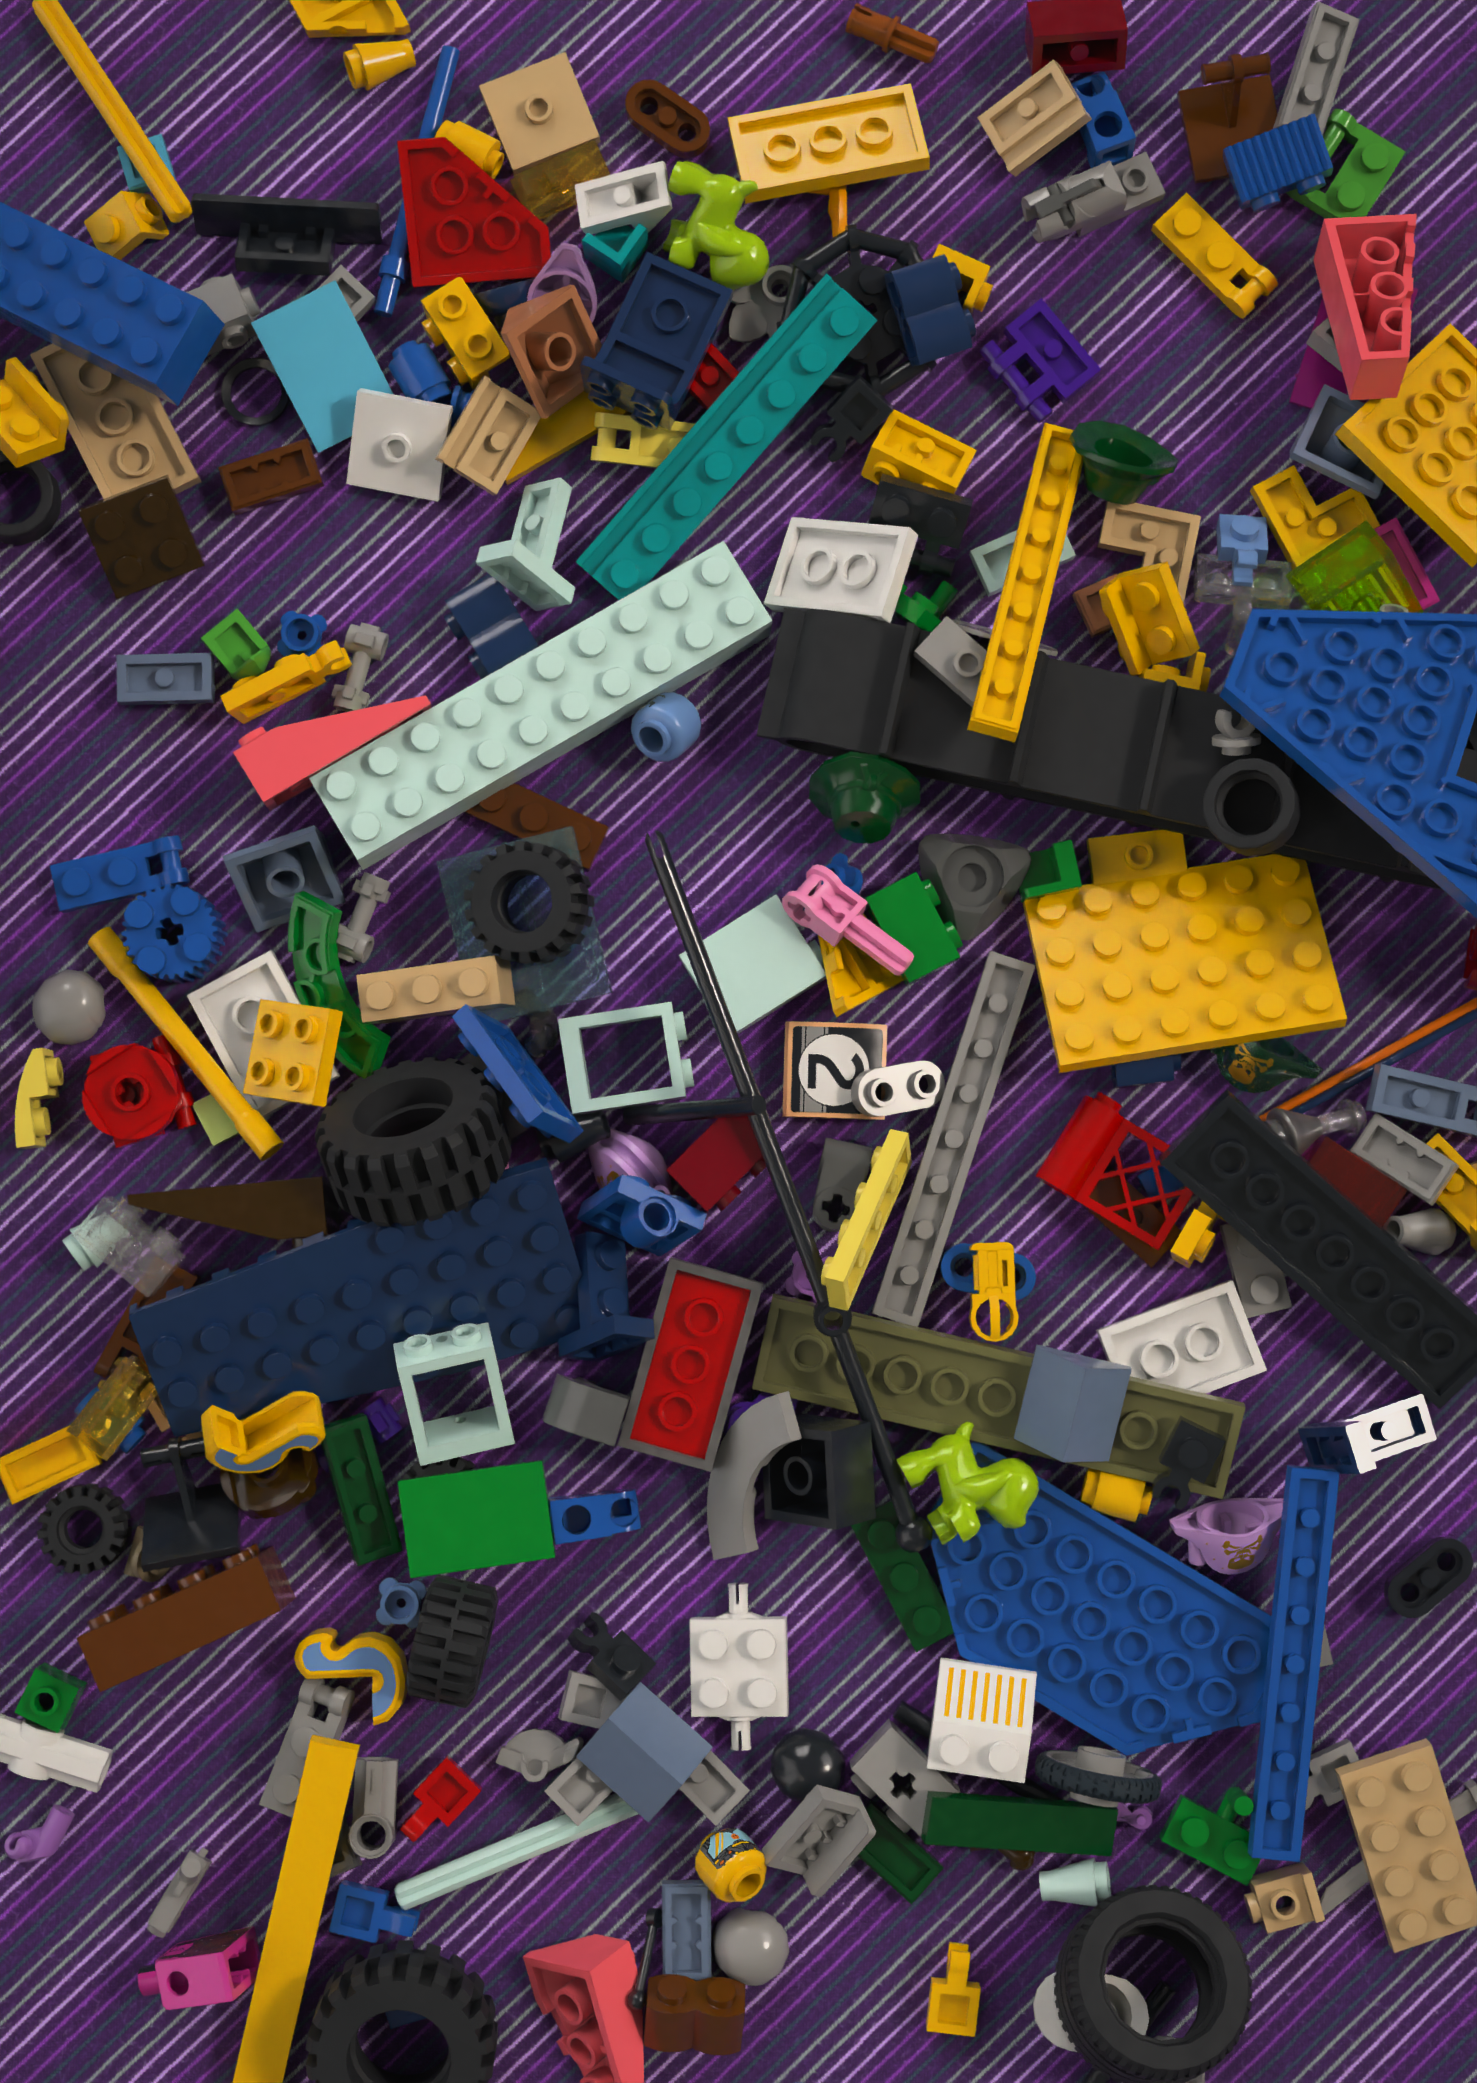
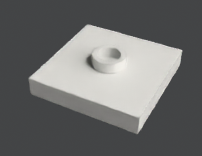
M360 388L356 396L346 484L438 502L442 495L446 464L440 463L435 458L450 433L453 406Z

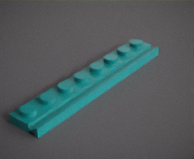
M826 273L576 560V563L617 600H621L647 585L878 320L847 291L837 285Z

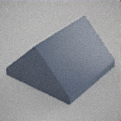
M1324 384L1290 449V458L1376 500L1384 482L1335 435L1340 427L1365 403L1359 400H1350L1348 395Z
M315 825L223 856L226 868L256 933L289 922L294 895L297 892L305 891L332 906L346 902L325 836Z
M1036 1344L1014 1439L1061 1462L1109 1461L1132 1368Z
M640 1682L576 1757L649 1823L684 1784L713 1747Z

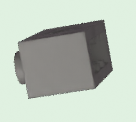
M890 1719L849 1760L851 1770L855 1773L850 1778L852 1782L870 1799L877 1794L890 1807L885 1812L886 1815L904 1833H907L912 1828L921 1837L928 1791L961 1793L959 1786L944 1771L927 1769V1755ZM895 1772L902 1777L910 1773L909 1778L912 1786L908 1790L902 1785L893 1789L892 1775Z

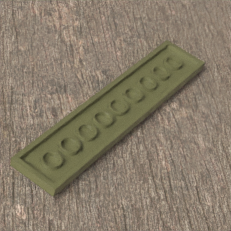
M773 1293L752 1389L775 1395L789 1391L792 1399L859 1414L830 1336L823 1335L814 1325L813 1310L816 1303ZM831 1311L825 1315V1318L827 1320H836L841 1314ZM851 1311L852 1322L848 1331L882 1420L946 1435L954 1434L961 1424L968 1421L974 1425L970 1436L972 1441L1057 1460L1014 1439L1034 1354ZM1130 1376L1109 1461L1065 1463L1153 1483L1159 1474L1169 1470V1467L1159 1462V1456L1179 1417L1182 1416L1225 1438L1226 1442L1205 1483H1200L1192 1478L1188 1483L1190 1492L1223 1499L1246 1407L1243 1402ZM1169 1485V1486H1168V1487H1172V1488L1178 1489L1176 1486H1173V1485Z

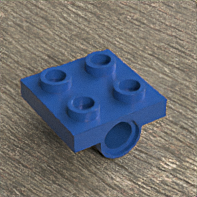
M622 1174L581 1203L577 1219L620 1238L634 1247L644 1249L660 1257L702 1231L707 1213L692 1207L691 1202L681 1196L666 1195L651 1188L650 1184L640 1177Z

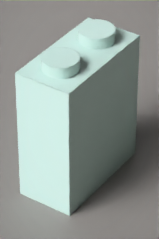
M777 895L769 898L703 940L738 1034L826 979L820 946L815 940L807 944L798 929L801 925L788 916ZM685 951L679 955V958L700 990Z

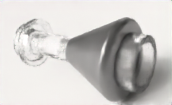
M1343 1099L1339 1101L1337 1111L1314 1117L1274 1108L1268 1113L1266 1121L1263 1122L1302 1155L1321 1135L1338 1130H1343L1345 1134L1351 1137L1358 1135L1360 1129L1366 1126L1367 1119L1365 1110L1359 1102Z

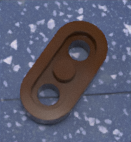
M641 80L635 83L627 92L625 99L627 118L639 131L681 158L696 157L707 148L710 141V124L706 115L697 107L656 80ZM646 104H653L658 109L654 114L646 115L642 113L641 108ZM684 130H690L694 132L695 137L691 141H683L679 138V134Z

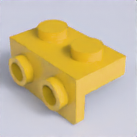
M455 278L421 300L427 318L421 324L434 346L438 347L443 343L452 356L446 363L460 386L468 382L471 388L475 389L483 376L490 378L488 371L510 358L507 346L463 278Z

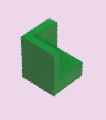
M1072 840L1053 843L1049 849L1029 853L1031 865L1018 890L1021 903L1026 900L1080 889L1082 883Z

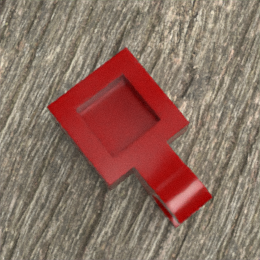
M447 1755L414 1790L413 1794L422 1804L403 1822L400 1830L414 1843L437 1817L449 1827L482 1791V1787Z

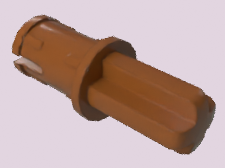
M859 3L855 4L846 24V33L881 46L884 53H888L890 49H893L924 63H931L938 50L939 41L936 38L902 25L900 16L896 15L893 19Z

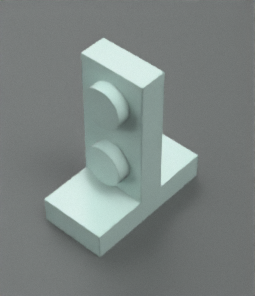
M561 477L526 485L511 540L481 546L476 560L478 566L535 611L572 604L575 587L552 569L572 487Z

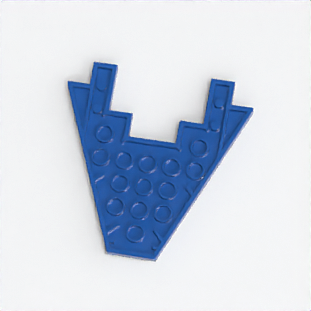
M1252 609L1245 623L1219 696L1389 842L1397 852L1403 854L1477 918V783L1456 776L1477 712V614Z

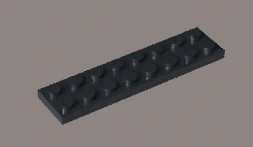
M1226 1090L1159 1157L1160 1164L1439 1409L1477 1375V1311L1230 1091Z

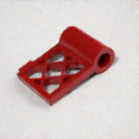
M1097 1092L1094 1098L1085 1095L1035 1177L1062 1195L1078 1202L1159 1251L1194 1193L1187 1187L1182 1190L1164 1193L1158 1169L1162 1165L1160 1160L1156 1161L1153 1148L1163 1154L1170 1145L1121 1116L1119 1112L1122 1106L1110 1097L1100 1092ZM1129 1134L1147 1144L1151 1162L1123 1169L1119 1149ZM1115 1157L1118 1170L1105 1173ZM1153 1169L1159 1195L1131 1202L1125 1175ZM1120 1177L1126 1203L1105 1207L1090 1198L1100 1181ZM1179 1197L1169 1213L1166 1200ZM1161 1201L1166 1220L1154 1237L1137 1226L1133 1208ZM1128 1209L1131 1222L1114 1212Z

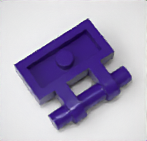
M1042 298L1005 327L1004 334L1013 344L1008 350L1003 352L994 340H991L979 351L981 356L990 365L987 369L996 381L1002 379L1017 397L1014 401L1023 413L1029 411L1038 423L1043 422L1053 412L1042 399L1050 390L1064 404L1101 372V368ZM1024 358L1040 376L1032 384L1015 367Z

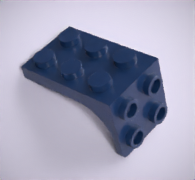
M647 252L595 359L584 356L580 364L584 392L589 394L588 399L607 410H614L615 406L628 411L632 413L631 418L635 422L646 428L656 430L659 425L671 430L733 298V290Z

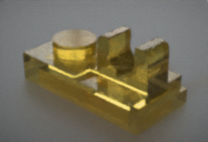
M593 140L514 175L510 182L519 202L541 220L577 204L575 184L608 176L610 172L596 141Z
M133 1354L130 1358L126 1356L124 1358L120 1357L114 1362L117 1366L107 1381L101 1379L98 1383L100 1390L96 1391L67 1429L68 1433L105 1461H108L158 1394L147 1365Z

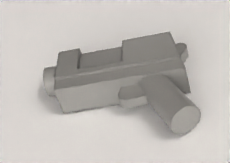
M202 1847L199 1853L193 1849L188 1852L148 1920L149 1926L147 1929L153 1935L164 1938L166 1933H169L175 1926L189 1898L197 1889L212 1863L211 1860L206 1858L207 1849Z

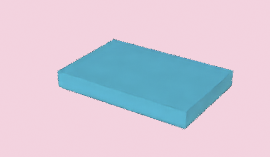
M336 280L251 322L318 453L352 436L356 396L360 388L393 394Z

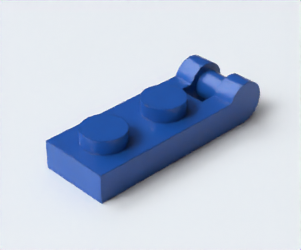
M180 836L162 837L152 842L50 865L59 911L67 913L144 895L147 889L154 892L157 885L165 889L166 884H171L175 887L176 884L183 886L190 883L187 868H182L179 852L183 851ZM160 857L163 872L152 875L149 860Z

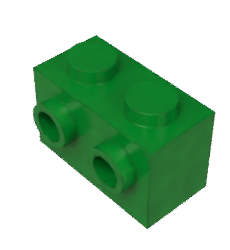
M917 872L865 898L868 902L866 909L873 923L914 955L908 969L901 974L906 987L956 962L960 958L957 949L963 946L962 941L951 921L943 924L935 908L941 904V901L929 879L921 882Z

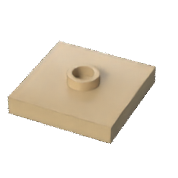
M566 52L479 85L481 95L514 176L600 143V136Z

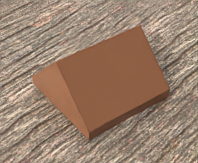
M567 285L509 308L501 331L504 342L541 418H548L584 391L580 364L584 356L595 359L602 344L575 285Z

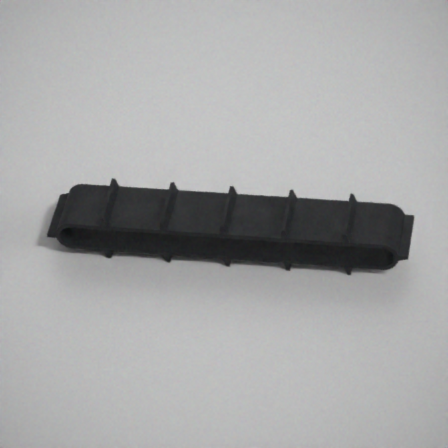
M784 608L756 736L777 740L779 743L791 748L833 758L849 752L880 755L907 768L915 776L998 793L1009 800H1013L1014 797L1126 821L1133 827L1145 825L1218 842L1220 841L1210 832L1203 816V796L1208 783L1222 767L1236 760L1259 758L1275 764L1290 778L1300 797L1301 817L1294 834L1281 848L1270 853L1378 876L1385 882L1397 880L1444 891L1257 728L1252 733L1261 735V744L1251 746V754L1240 756L1223 755L1222 747L1212 745V736L1221 734L1215 724L1216 712L1219 709L1230 711L1233 727L1240 723L1241 714L1218 694L1181 687L1177 685L1175 680L1167 679L1163 683L1049 658L1045 652L1038 651L1016 741L1011 742L967 730L972 707L913 656L914 651L931 632L920 630L914 623L909 622L907 626H901L831 610L809 609L803 611ZM977 642L987 651L988 644ZM1465 748L1456 776L1477 783V751ZM1259 779L1245 780L1236 784L1227 794L1223 803V815L1228 826L1235 832L1243 835H1258L1267 831L1276 822L1280 813V798L1276 789L1269 783Z

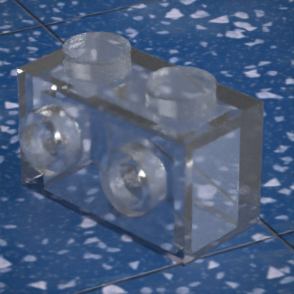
M124 1195L118 1200L113 1196L103 1197L71 1236L147 1298L155 1295L186 1258L178 1250L182 1245L181 1241L162 1226H159L156 1231L141 1220L145 1212L139 1206L128 1204L127 1197Z

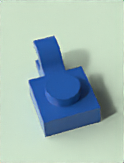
M343 1880L339 1884L329 1932L372 1943L378 1941L381 1929L398 1935L412 1937L413 1931L417 1930L421 1911L414 1908L402 1910L400 1906H388L387 1901L390 1891Z

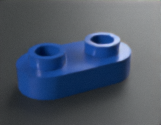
M967 1243L951 1246L945 1251L940 1261V1273L943 1280L953 1289L977 1293V1290H974L973 1255H976V1250L970 1251L969 1247L971 1244ZM1014 1253V1265L1019 1274V1279L1015 1284L1017 1301L1023 1299L1032 1291L1036 1281V1273L1032 1263L1026 1257ZM960 1258H967L972 1263V1271L967 1276H960L955 1271V1263Z

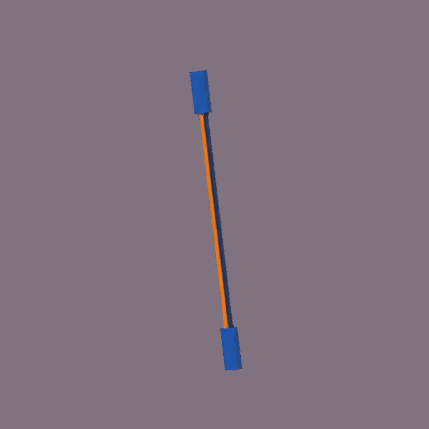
M1477 997L1275 1108L1303 1114L1373 1076L1375 1064L1391 1066L1477 1019ZM1271 1110L1258 1117L1265 1123L1266 1117ZM1158 1167L1164 1193L1174 1192L1185 1186L1165 1167ZM1153 1169L1146 1170L1136 1176L1147 1197L1159 1195Z

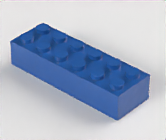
M0 202V318L178 406L225 325L203 300Z

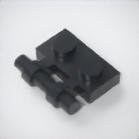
M882 474L868 523L910 527L918 534V538L927 540L924 550L914 548L909 566L918 568V574L931 577L932 573L950 578L956 559L938 555L941 544L959 549L973 499Z

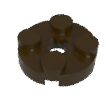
M302 1448L291 1449L287 1457L277 1465L279 1466L278 1471L270 1478L260 1477V1473L238 1474L221 1469L222 1487L227 1497L250 1518L261 1519L283 1515L293 1510L300 1503L309 1501L316 1492L315 1479L319 1468L317 1452L315 1448L311 1451H305Z

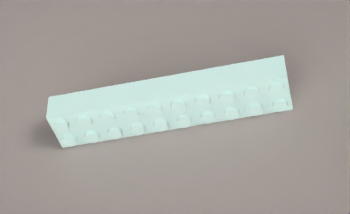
M722 541L309 779L362 870L474 807L501 789H505L630 717L657 695L675 691L770 636L772 619L727 545Z

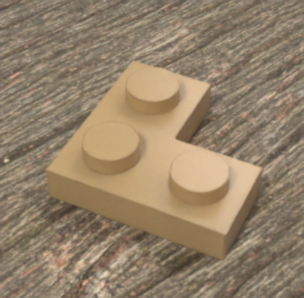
M1107 501L1097 547L1143 556L1141 568L1167 561L1184 604L1201 516L1139 503L1122 505Z

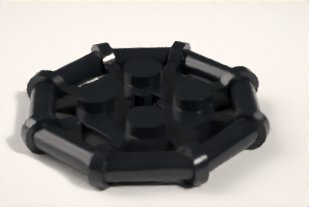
M856 224L846 225L845 231L803 257L795 256L790 263L792 273L781 320L776 323L777 329L804 300L808 283L815 287L823 278L817 270L847 252L849 267L831 279L847 291L858 303L861 302L864 307L871 306L875 312L873 316L878 321L843 361L848 360L864 366L865 380L883 397L923 372H932L937 365L935 360L912 367L908 359L879 377L876 364L897 350L908 357L903 344L899 322L889 298L884 274L924 261L917 250L919 244L912 239L910 242H905L857 229ZM860 249L895 258L896 261L889 271L878 266L861 264ZM833 371L820 387L843 392L856 376Z

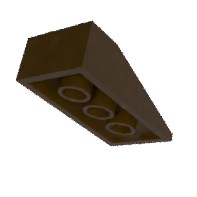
M327 1177L127 1194L128 1204L274 1239H292V1248L302 1246V1239L322 1231L325 1236L340 1231L338 1202L333 1195Z

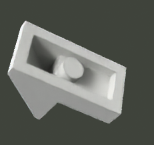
M660 161L575 184L581 230L585 234H595L629 224L635 228L640 223L647 228L649 233L672 209L665 162Z

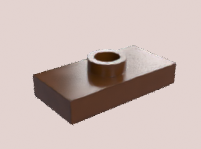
M308 438L218 467L232 512L235 515L324 487Z
M1110 1168L1108 1172L1116 1170L1114 1168ZM1120 1177L1100 1181L1090 1198L1105 1207L1126 1203ZM1126 1180L1131 1202L1144 1199L1145 1197ZM1153 1204L1133 1208L1137 1226L1155 1237L1166 1220L1165 1215ZM1084 1207L1150 1268L1174 1244L1181 1233V1230L1175 1225L1160 1250L1157 1251ZM1128 1209L1114 1212L1131 1222Z

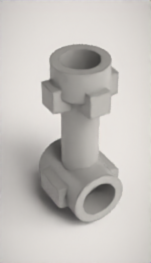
M361 622L360 626L350 625L346 634L344 648L347 652L353 654L351 659L352 666L349 667L344 685H334L332 697L335 698L333 707L345 712L359 710L363 706L367 707L370 695L362 690L371 659L383 660L389 640V635L380 632V627Z
M366 872L363 873L361 881L356 879L352 890L359 893L360 896L348 926L339 923L338 938L336 940L339 958L355 963V961L365 963L374 946V937L365 934L377 902L387 904L391 895L387 890L391 882Z

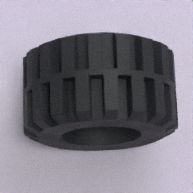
M515 841L513 846L503 844L495 848L497 854L494 856L486 854L479 861L483 868L480 871L472 870L468 878L475 882L472 891L465 889L464 900L471 901V909L464 910L466 920L474 922L475 925L470 931L475 939L485 942L483 947L490 953L498 954L500 958L508 961L545 964L554 962V958L557 956L565 957L572 951L569 947L572 944L580 945L586 937L581 933L584 926L591 927L593 917L588 916V908L595 907L594 896L588 895L587 888L592 886L589 877L581 874L580 870L582 867L576 860L568 858V854L559 849L527 841ZM529 875H538L545 880L550 888L552 907L548 918L540 927L530 932H524L514 925L509 916L508 898L518 881Z
M440 1574L432 1581L423 1603L411 1650L406 1677L409 1696L465 1709L472 1703L478 1690L493 1631L498 1605L496 1587Z

